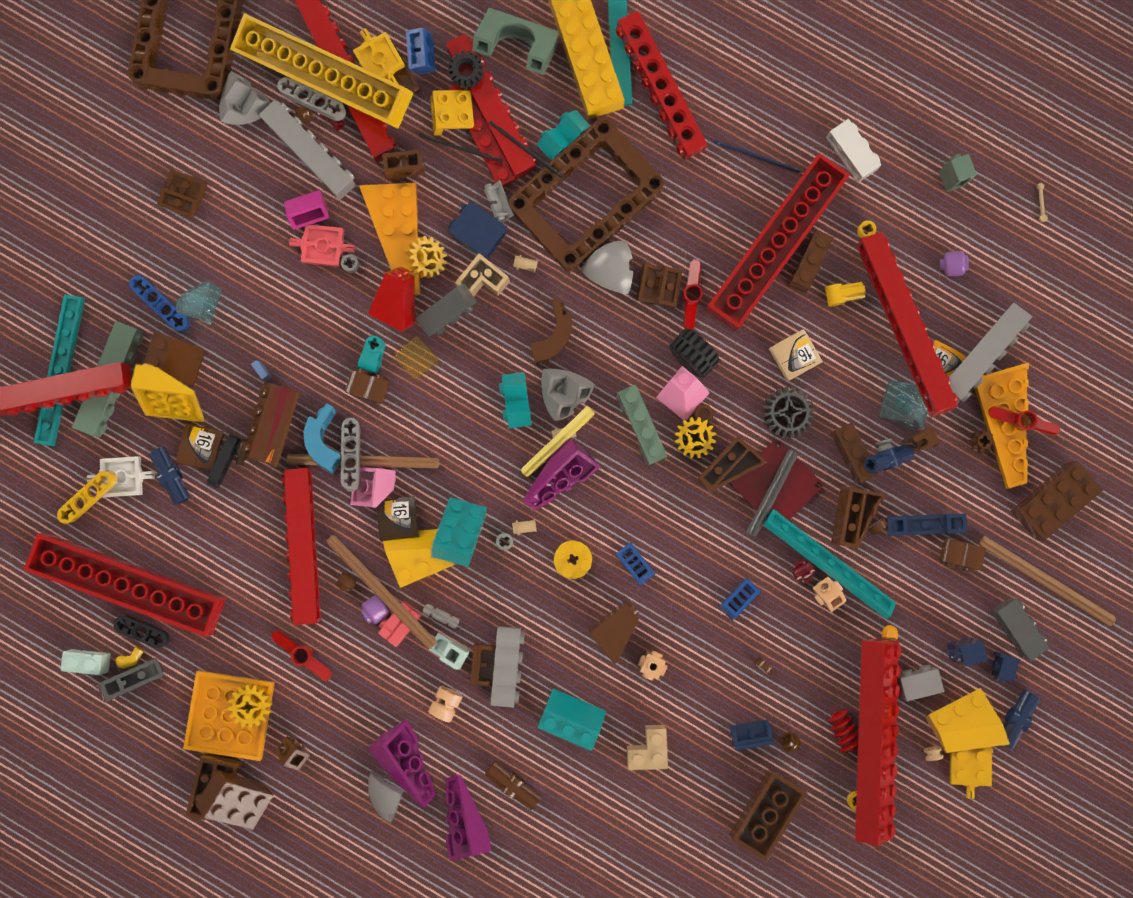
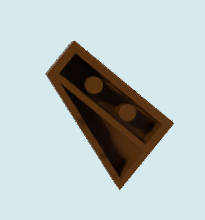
M737 436L700 475L697 481L712 493L763 466L767 462Z
M841 487L831 544L858 548L869 528L868 525L871 519L876 515L877 508L881 500H884L886 494L852 487Z
M211 753L202 755L199 758L185 816L205 820L206 818L203 817L196 803L215 772L219 770L237 775L245 761Z

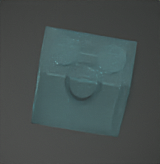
M205 281L182 293L181 298L178 299L176 304V312L188 319L211 325L222 289L209 281Z
M889 380L878 417L906 426L923 428L928 411L916 384Z

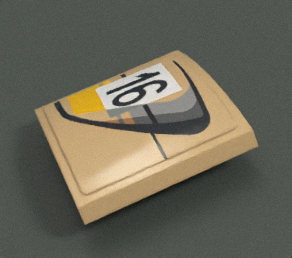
M804 329L769 348L787 382L823 362Z

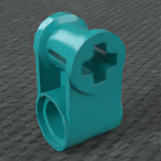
M374 335L366 339L358 361V369L374 374L378 373L386 346L383 339ZM377 342L379 344L378 347H372V343Z

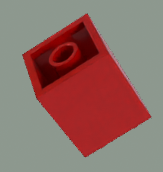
M397 267L385 272L368 314L402 332L415 324V276L403 267Z

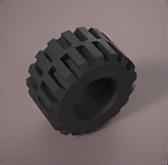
M685 328L669 345L674 357L689 372L699 378L704 379L720 362V358L714 348L693 330Z

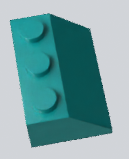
M553 688L539 720L538 728L592 751L600 733L606 710Z

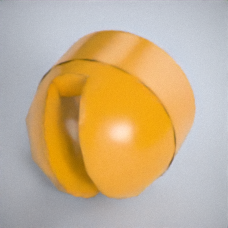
M888 625L883 628L882 638L898 640V630L895 626Z

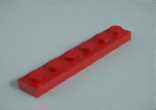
M454 85V86H452L451 88H449V89H447V90H465V89H464L463 86H462V88H458V85H456V86ZM471 95L474 127L469 128L468 131L479 152L502 159V163L483 157L495 182L501 181L502 186L505 187L515 182L516 178Z

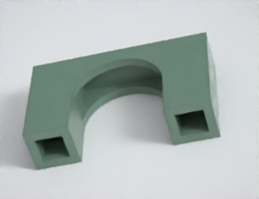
M488 8L474 34L472 51L490 57L499 41L506 38L521 39L531 47L526 69L544 75L557 48L560 32Z
M633 385L619 391L616 399L623 415H627L640 445L639 451L646 467L668 457L637 386Z

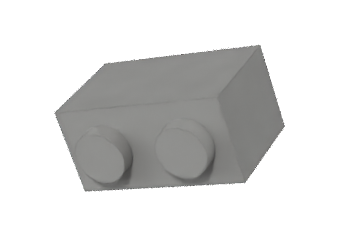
M923 665L919 667L920 670L912 671V669L901 671V675L898 677L901 699L911 701L944 692L939 669L931 667V665Z

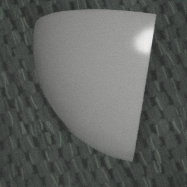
M231 71L225 82L220 99L221 122L233 125L254 122L261 118L259 114L271 102L263 92H259L251 87V82Z
M612 242L596 250L585 261L581 268L582 273L606 289L628 294L632 284L633 271L629 270V261L632 259V254L627 242Z
M543 369L541 380L542 395L545 406L554 421L565 419L574 414L573 409L579 403L584 404L588 400L595 384L585 377L569 371Z
M371 771L368 780L370 802L378 815L391 823L404 790L385 782L386 776Z

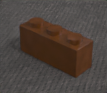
M817 229L814 231L788 286L803 293L810 289L834 237Z
M853 422L830 432L856 484L863 483L879 475L878 472L870 474L863 466L865 458L870 456Z

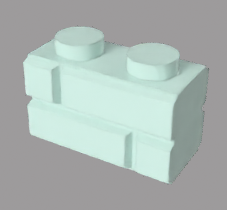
M76 649L64 651L61 671L94 675L108 673L111 654Z

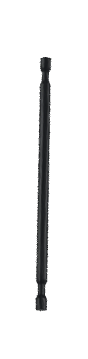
M491 121L489 123L552 172L556 173L560 178L564 177L563 174L559 173L502 128L495 125L494 122Z
M420 133L418 135L420 138H426L442 145L502 163L500 158H494L493 156L430 136H424Z

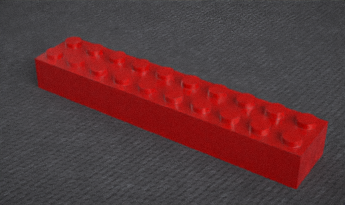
M818 153L705 310L736 332L850 174L821 153Z
M37 533L23 569L26 572L204 637L213 635L227 599L49 533Z
M878 638L862 640L855 823V841L875 846L893 839L895 835V825H893V817L896 814L894 797L897 793L895 777L897 775L895 757L898 754L896 737L899 732V727L896 724L899 715L897 697L900 694L898 677L901 672V668L898 665L901 655L899 641Z

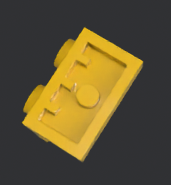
M470 90L432 92L430 101L434 136H441L443 129H469L474 127Z

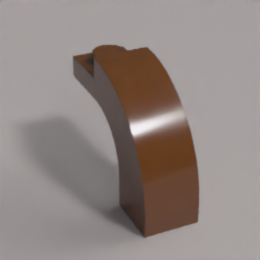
M559 298L552 299L556 318V328L553 334L545 340L530 343L535 364L544 363L555 358L564 350L569 342L572 331L571 314L563 316L566 313L564 302L560 303Z

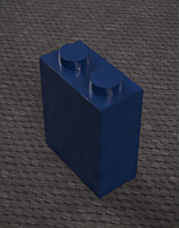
M470 201L468 205L464 204L462 206L459 217L451 221L448 226V232L451 237L476 255L481 254L488 260L508 233V227Z

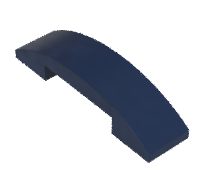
M966 513L887 517L888 536L968 533Z

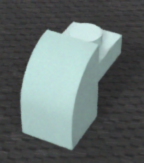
M437 633L435 637L437 643L429 651L440 657L439 660L452 668L460 669L470 651L460 643H456L443 634Z

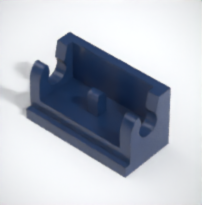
M768 720L729 726L732 745L735 751L774 744L772 729Z

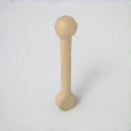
M1038 183L1036 188L1039 190L1041 212L1039 221L1045 222L1048 217L1044 211V184Z

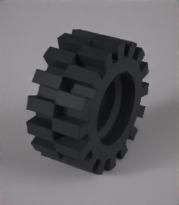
M463 50L460 55L457 52L455 53L456 57L452 56L451 62L448 64L450 78L455 86L458 85V88L463 86L465 90H468V87L471 86V89H473L474 85L478 86L480 84L479 80L482 81L484 70L481 59L477 57L476 53L472 55L471 51L465 53ZM463 64H470L473 67V73L469 76H462L459 73V68Z

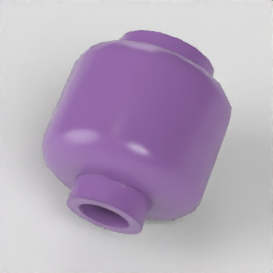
M963 251L946 252L944 259H940V271L944 270L946 276L964 275L965 271L969 270L968 255H965Z
M377 595L372 596L362 604L360 612L369 624L371 622L378 624L389 616L387 605Z

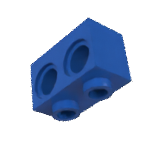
M423 27L406 31L409 70L418 75L436 72L433 34Z

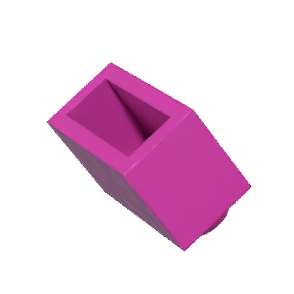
M320 190L284 202L286 216L293 230L330 218L327 204Z

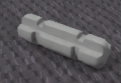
M426 604L423 609L424 614L431 615L432 618L444 624L447 623L452 628H456L460 620L458 618L451 617L450 614L438 608L435 609L430 604Z

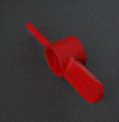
M696 259L690 263L688 285L682 295L686 303L683 327L693 330L695 327L697 304L703 296V290L699 286L702 264ZM688 289L697 290L699 298L695 301L689 300L686 296V291Z
M996 406L988 410L991 418L1011 423L1020 431L1034 429L1051 435H1057L1061 431L1057 424L1038 419L1037 415L1030 410L1017 413ZM1023 414H1026L1030 419L1028 427H1024L1021 423V416Z
M275 630L271 634L272 640L291 654V660L295 665H304L323 681H328L331 678V671L313 657L311 647L308 645L298 646L279 630ZM302 648L307 651L308 659L306 662H301L297 659L296 652L298 649Z

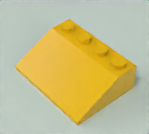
M151 364L135 366L131 388L146 416L204 423L203 413L192 389Z

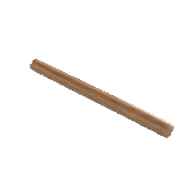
M309 454L287 455V464L317 465ZM360 456V466L439 468V459ZM349 459L345 466H355L356 461Z
M330 536L326 541L327 544L428 649L433 648L437 641L336 536Z
M986 536L982 537L979 541V545L985 547L993 555L1108 626H1112L1115 623L1114 615Z

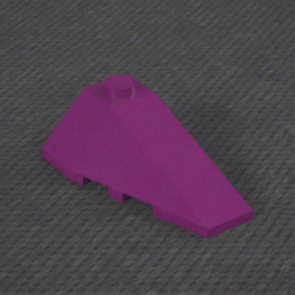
M570 438L550 457L522 501L532 509L537 510L554 500L556 495L566 490L567 492L571 490V486L577 482L586 481L601 466L578 442Z
M407 720L380 735L368 748L390 776L421 808H425L436 793L429 772L425 770L422 761L424 760L423 753L420 754L417 746L419 742L417 735Z
M461 774L446 778V803L449 805V815H446V822L449 823L446 844L449 860L452 861L490 852L491 846L488 831Z

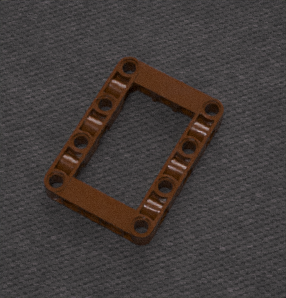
M142 0L128 67L129 78L141 89L219 101L231 71L234 51L230 50L239 27L244 0H218L214 18L215 28L210 39L207 55V70L202 76L189 74L186 71L183 73L170 71L168 68H165V70L156 69L169 0ZM217 86L216 90L211 91L212 87Z
M601 118L549 163V165L564 175L563 178H560L545 166L510 198L509 204L514 216L565 271L573 272L591 254L601 248L661 194L664 179L610 120ZM600 128H606L608 132L600 133L598 130ZM603 147L639 187L620 200L602 220L599 219L591 226L574 245H567L559 236V232L557 230L554 231L547 223L546 218L542 217L534 207ZM576 152L580 154V157L572 158L570 155ZM545 177H550L552 179V181L548 184L544 183L542 180ZM651 182H655L659 185V187L653 189L649 186V184ZM517 202L524 203L521 209L514 207ZM623 207L630 208L631 212L629 214H624L621 211V209ZM595 232H601L603 234V237L601 239H596L593 237V234ZM567 257H573L575 259V262L573 264H567L565 262V259Z

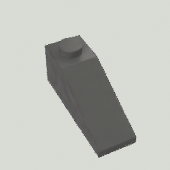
M157 658L100 682L97 684L104 703L154 681L164 676Z

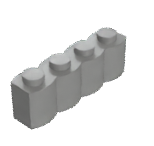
M498 626L491 706L514 708L515 703H519L520 691H516V685L521 682V672L518 671V664H522L523 652L519 651L520 644H524L525 633L521 632V628Z

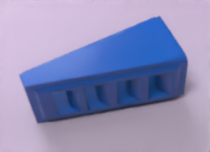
M631 542L616 553L617 557L640 586L655 575V572ZM631 550L634 552L628 558H623ZM636 556L639 558L631 565L628 564ZM642 563L643 566L634 572L633 569ZM647 569L648 572L639 578L638 575Z
M746 578L718 607L731 620H734L761 591ZM744 586L752 593L751 596L743 589ZM739 592L747 599L746 601L738 595ZM733 598L741 604L740 607L732 600ZM728 603L732 606L735 612L727 605Z

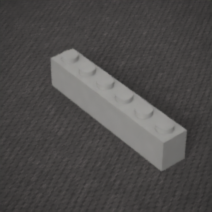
M274 100L259 114L261 119L320 181L341 200L356 186L353 181L355 177L348 169L344 171L340 167L342 164L335 156L331 158L327 154L329 150L322 142L318 144L314 140L316 136L309 129L305 131L301 127L303 123L297 116L292 117L289 114L290 109L283 102L279 104Z
M1013 303L949 377L950 387L957 395L958 403L960 401L965 402L972 394L969 390L972 387L977 388L984 380L981 376L984 373L988 375L995 367L993 362L996 359L1000 361L1007 353L1005 348L1008 345L1012 347L1019 339L1016 335L1019 332L1024 333L1031 325L1028 321L1033 316L1017 304Z

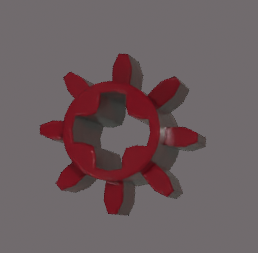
M801 559L793 563L795 568L791 569L797 582L802 581L806 584L813 580L812 575L815 574V570L810 561L804 562Z

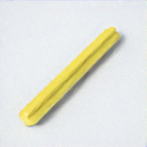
M589 406L585 407L521 469L522 473L526 477H530L594 416V411Z

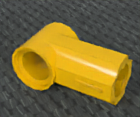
M862 282L846 285L834 284L825 287L829 307L865 298L866 291Z

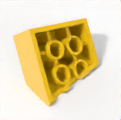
M438 529L420 530L419 537L383 541L386 555L400 588L456 565L452 562L431 557L432 544Z
M981 688L925 717L946 753L1009 745L1004 726Z

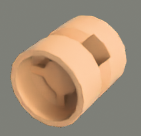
M440 686L435 695L437 700L432 702L428 712L440 720L451 722L455 714L454 707L459 706L463 696L450 688Z

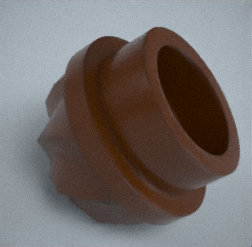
M303 105L294 110L295 116L303 123H309L313 118V111Z
M342 572L336 586L340 587L341 591L353 590L356 587V578L351 573Z
M788 732L782 736L780 743L786 752L793 753L800 749L801 741L798 735Z

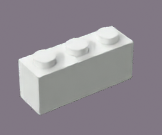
M849 119L832 129L826 136V139L858 183L877 171L881 166L878 155L871 151L868 141L861 137L857 126L851 123Z

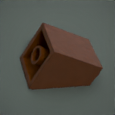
M154 332L143 364H151L177 381L194 386L206 350Z
M624 601L589 629L590 635L614 665L618 662L639 620L636 616L639 612L631 602L627 604Z

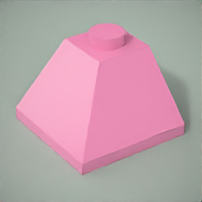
M682 366L656 398L678 417L686 421L706 398L709 391L693 374Z
M360 467V485L357 490L352 491L350 505L377 507L394 490L396 471Z

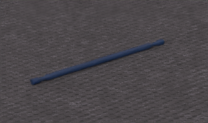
M718 140L714 142V144H719L743 154L800 172L799 168H794L785 163L721 143Z

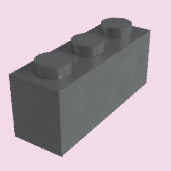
M463 283L415 319L428 337L434 334L439 336L446 331V325L452 326L460 320L458 316L462 313L465 316L473 311L472 306L477 301Z
M1008 598L990 611L1021 657L1032 661L1050 649L1046 643L1048 640L1043 633L1037 630L1035 627L1037 624L1034 619L1026 614L1024 604L1020 600Z

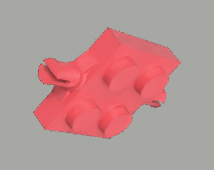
M307 225L305 226L302 239L290 238L289 241L290 246L301 247L302 263L340 267L343 251L355 252V245L344 244L343 228Z

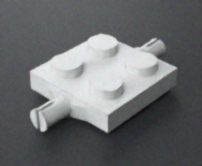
M139 456L100 459L99 472L111 470L117 476V483L103 497L143 495V479L155 478L154 475H151L155 474L154 471L143 472L141 457ZM87 475V478H89L87 482H89L91 478H94L96 475ZM106 476V480L100 484L108 483V476Z

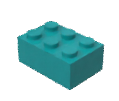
M450 497L432 544L431 557L469 567L485 521L487 508Z

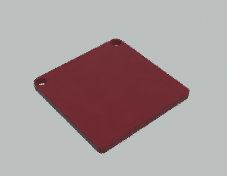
M780 440L773 441L760 454L767 463L731 483V486L756 511L789 450ZM776 441L779 442V447H775L774 443ZM796 458L769 511L770 513L774 509L787 520H790L823 486L822 482L798 458ZM816 482H819V483H820V487H819V488H817V487L815 486V483H816Z

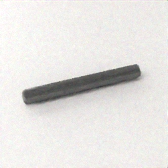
M791 449L787 451L746 531L750 536L756 537L798 456L796 451Z

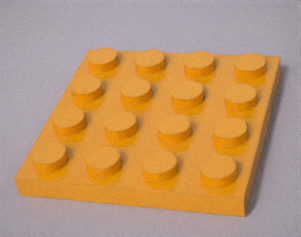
M200 670L196 671L183 749L261 761L269 714H265L268 719L266 721L261 720V725L257 726L254 724L253 728H249L247 724L242 728V722L235 724L236 717L230 718L233 711L227 709L232 706V703L228 701L231 698H235L232 693L235 691L239 692L238 688L242 686L246 688V685L251 684L252 689L255 685H259V691L265 688L264 695L270 694L267 701L272 702L275 682ZM244 695L241 696L238 703L243 701ZM249 703L245 705L247 707H251V709L256 707L253 705H249ZM262 709L257 711L256 718L260 715Z

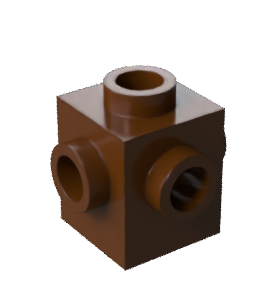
M286 736L275 751L279 757L280 764L299 771L310 756L304 747L305 743L299 738L293 739Z

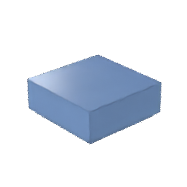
M256 360L251 363L262 380L267 382L272 378L262 362Z

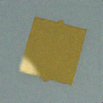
M418 336L414 337L407 345L404 344L403 348L394 355L395 359L415 381L426 372L428 373L429 369L439 361Z

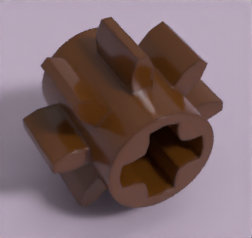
M980 430V433L973 432L972 435L974 437L968 440L972 445L971 450L977 449L978 454H983L984 450L990 452V446L995 444L991 438L993 434L987 435L985 430Z

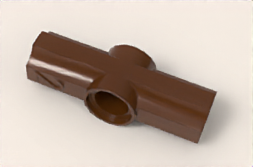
M494 761L485 773V776L497 784L504 794L512 799H517L531 811L541 798V795L528 786L522 777L515 772L511 773L497 761Z

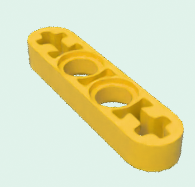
M111 470L99 472L58 510V520L63 524L75 522L117 483L116 474ZM106 476H108V483L100 484L106 480ZM92 486L97 489L96 496L90 493ZM79 498L84 501L82 508L77 504Z

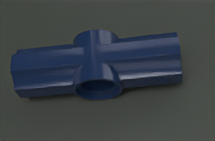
M907 444L896 448L892 447L865 458L863 466L870 474L882 470L885 471L900 466L901 463L913 460L915 453L913 448Z
M166 447L151 451L149 456L158 472L156 473L157 479L166 488L173 504L178 505L191 498L182 481V473L178 466L173 463Z
M1023 689L1015 706L1011 707L1005 715L1006 723L1004 729L1009 741V745L1005 746L1012 750L1022 732L1027 731L1031 726V716L1041 699L1027 690Z

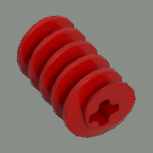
M848 708L831 713V718L827 720V723H834L830 730H837L833 737H840V740L836 742V745H843L839 752L846 753L858 750V737H856L858 731L854 729L855 723L850 722L852 716L847 715L849 713Z

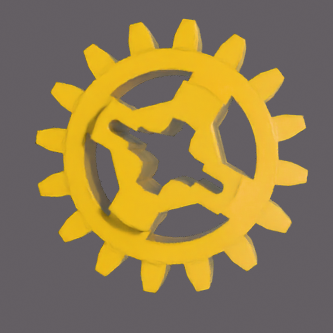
M426 236L417 238L413 243L409 244L411 249L406 251L410 255L406 259V261H411L409 268L414 267V274L420 273V278L426 276L429 279L439 275V272L444 271L443 265L447 264L443 260L447 256V254L442 253L444 247L438 246L439 241L434 243L433 237L428 239Z
M690 417L689 423L683 420L684 426H677L680 432L674 433V435L678 436V439L674 442L680 443L677 449H684L683 455L690 453V458H693L694 454L698 458H701V453L708 455L706 450H713L710 444L716 443V440L712 439V436H715L716 433L710 431L713 426L707 427L708 421L705 420L702 423L701 417H698L696 421H694L693 417ZM691 425H699L695 430L687 428ZM705 430H706L707 435H708V440H707V441L704 439V436H703V433H704ZM688 432L690 434L698 433V438L702 441V443L699 441L692 442L693 438L690 437L691 435H689ZM683 434L687 437L686 445H684L682 440ZM697 445H700V446L703 447V448L700 449V450H696V451L692 450V449L694 448V446H697Z
M251 684L246 685V688L243 686L238 688L239 692L235 691L232 693L235 698H231L228 701L232 703V706L227 709L233 711L230 718L236 717L234 723L242 722V728L247 724L249 728H253L254 724L257 726L261 725V720L266 721L268 719L265 714H270L272 711L268 709L272 702L267 701L270 694L265 696L264 692L266 689L264 688L259 691V685H255L253 689ZM244 695L243 701L238 703L241 696ZM249 703V705H253L256 707L251 709V707H247L245 705ZM262 709L260 715L256 718L257 711Z

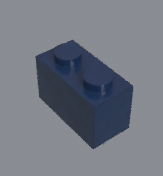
M967 637L947 643V655L952 662L969 666L988 660L982 640Z

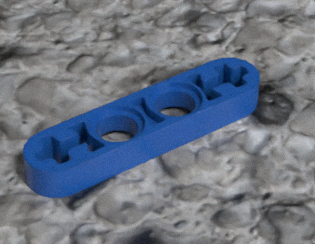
M136 275L130 279L129 286L131 290L169 326L178 332L188 330L190 326L189 319L146 278ZM137 281H140L142 286L145 287L147 290L144 291L143 289L137 287ZM155 292L158 296L157 300L150 302L148 297L151 293ZM165 305L171 307V312L168 315H163L162 308ZM174 316L180 320H183L182 327L178 325V322L172 319Z

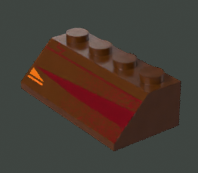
M264 382V385L259 390L258 404L253 409L254 417L252 423L248 426V436L242 445L241 456L278 466L300 392Z

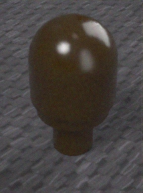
M246 439L238 442L235 455L238 456L236 464L241 466L244 465L246 458L241 456L242 445Z

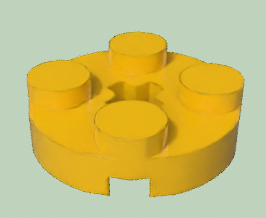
M566 541L555 552V568L565 578H580L591 568V552L586 545L579 541ZM569 555L578 556L579 559L576 561V565L568 563Z

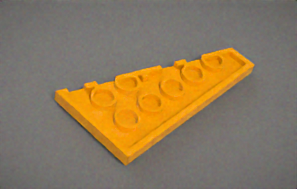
M416 183L359 185L391 270L397 267L408 269L410 274L415 276V296H421L420 273L414 274V267L409 268L411 261H406L410 257L406 253L407 250L411 249L409 244L419 238Z
M1029 362L981 376L984 380L977 388H974L988 433L993 434L991 438L995 444H992L1006 489L1027 483L1028 460L1026 459V447H1028V440H1026V430L1020 431L1011 423L991 418L988 410L993 406L1017 413L1028 410L1027 387H1029V380L1027 379V370L1029 369ZM1026 414L1021 416V423L1024 427H1028V416Z

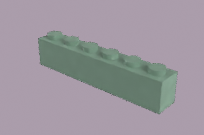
M115 321L97 367L118 362L131 365L136 359L138 346L143 342L144 332ZM108 393L106 397L92 396L89 400L82 401L72 428L95 437H101L107 429L106 423L113 414L115 401L120 397L121 393Z

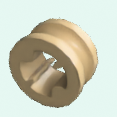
M941 747L925 748L923 750L927 754L925 760L936 761L942 759Z

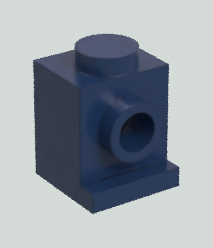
M994 651L993 655L997 657L991 665V675H994L993 680L1006 683V680L1014 682L1020 659Z

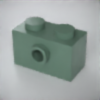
M957 154L949 158L950 161L943 164L944 167L939 171V175L946 192L965 186L977 176L969 154L963 156Z

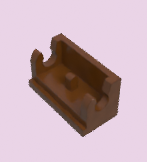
M931 427L920 429L901 440L904 445L911 443V441L916 442V447L913 448L914 452L920 449L927 450L941 444Z
M474 644L470 678L471 685L490 686V684H493L496 645Z

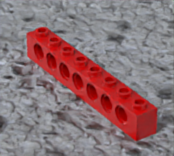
M636 11L619 19L615 29L616 34L625 44V52L628 56H631L635 71L639 72L642 77V85L645 89H648L652 104L659 110V118L663 123L665 122L669 137L676 143L677 153L686 160L703 152L708 144L640 12ZM634 34L638 39H633L630 35ZM639 51H644L647 55L642 56L639 54ZM651 67L655 72H649L647 68ZM656 84H661L664 89H658ZM664 101H670L673 106H667ZM673 118H679L681 123H676ZM681 134H687L690 139L685 140Z

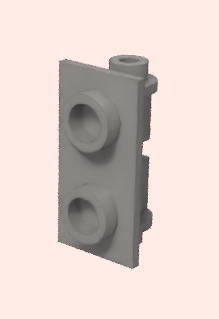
M501 181L496 182L494 185H485L484 193H486L488 201L493 202L490 206L494 218L504 223L514 214L510 208Z

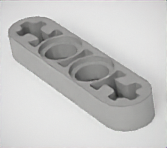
M288 77L278 81L277 87L282 96L332 120L340 121L345 117L346 110L340 101ZM290 85L291 89L286 88V89L284 90V88H283L284 86L288 87V86ZM301 92H308L307 98H299ZM319 99L325 100L324 105L321 107L315 106V102ZM339 108L340 112H335L334 114L332 109L337 110Z
M354 418L345 419L341 430V484L349 492L357 490L360 485V425ZM350 424L354 425V428H352L353 436H350L349 429L346 428L350 427ZM349 441L356 442V446L352 450L346 449V444ZM354 459L356 461L355 466L347 468L345 466L347 460ZM348 473H352V479L355 481L351 486L346 483L349 481Z

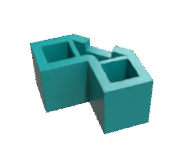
M577 110L570 113L565 112L560 117L561 122L556 128L547 129L540 135L541 139L537 146L551 161L591 126Z
M525 373L502 375V383H499L500 395L504 394L506 410H502L504 421H508L509 429L531 426Z

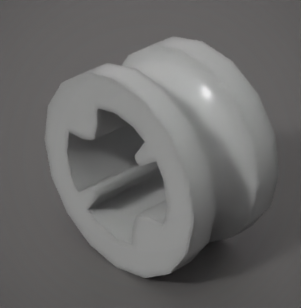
M348 254L342 258L341 266L346 272L354 273L359 268V261L355 256ZM350 259L352 262H355V265L352 264V268L346 265Z
M892 438L875 443L879 447L877 451L880 452L895 447L891 444Z
M502 533L497 537L496 545L501 550H508L513 545V538L508 533ZM507 536L510 539L508 540L510 544L509 546L504 545L502 547L500 545L502 542H499L501 537L505 538Z

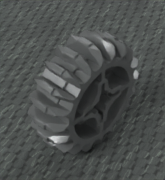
M784 387L783 392L781 389H777V395L771 393L770 397L772 400L768 398L765 400L769 406H763V409L767 410L768 413L762 414V417L769 418L764 423H771L768 430L771 431L775 428L774 435L776 436L781 431V438H785L788 433L790 439L794 437V433L797 437L801 436L800 430L803 433L807 432L805 426H812L808 420L814 419V416L809 415V413L815 411L814 408L809 409L813 402H806L809 396L805 395L802 397V390H799L796 394L795 387L791 388L790 393L788 387ZM784 398L783 408L774 411L777 401ZM790 398L796 400L801 408L794 407ZM788 408L789 411L791 410L792 412H795L789 417H787L788 415H785V413L780 414L788 410ZM803 414L800 424L793 428L795 416ZM775 417L782 418L787 428L780 425Z

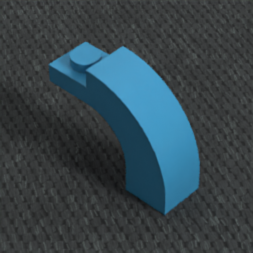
M326 403L324 408L322 407L318 411L317 419L309 416L304 429V443L315 463L333 475L341 462V456L325 446L324 443L325 430L336 414L333 406Z

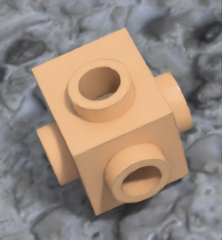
M829 577L819 581L813 587L816 594L814 596L815 600L820 606L824 604L830 612H833L847 601L842 592L843 588L837 581L833 582Z
M652 650L651 653L646 651L645 655H641L638 666H640L639 670L643 673V677L653 680V678L659 679L660 675L664 676L667 665H665L666 661L662 658V654ZM655 663L657 665L656 669L651 670L649 668L650 664Z

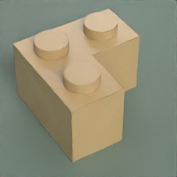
M478 254L457 279L455 285L457 287L464 283L473 296L485 285L499 296L510 283V280L506 274L481 254Z
M645 725L646 745L627 746L628 770L668 769L665 725Z

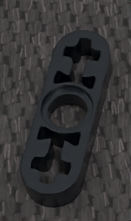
M232 434L227 437L208 477L207 485L216 489L220 487L236 454V447L241 438Z
M124 615L117 617L114 621L113 626L116 632L151 647L161 648L169 643L170 637L166 631L136 618ZM126 620L125 624L133 626V628L125 627L122 629L123 625L120 622ZM140 626L146 629L144 637H140L137 634V629ZM151 635H153V636H159V635H161V639H163V642L157 643L158 640H157L156 638H153V637L149 638V637H150Z

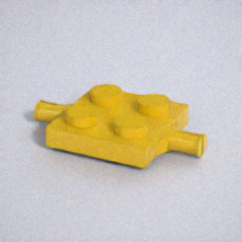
M366 28L361 30L360 34L364 39V43L354 49L353 52L362 68L398 84L393 74L404 68L405 65L387 33L384 32L379 36L371 38Z
M992 747L950 753V783L966 786V798L975 799V787L992 786Z

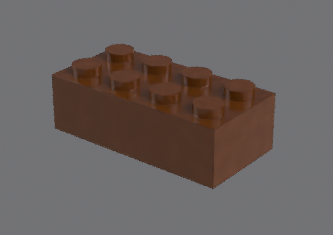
M1070 461L1029 494L1011 512L1035 540L1045 541L1099 495L1103 489L1078 461Z
M770 767L729 833L732 840L767 862L808 793L803 787Z

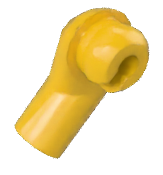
M135 646L130 656H118L115 660L117 667L125 669L135 666L142 656L144 649Z

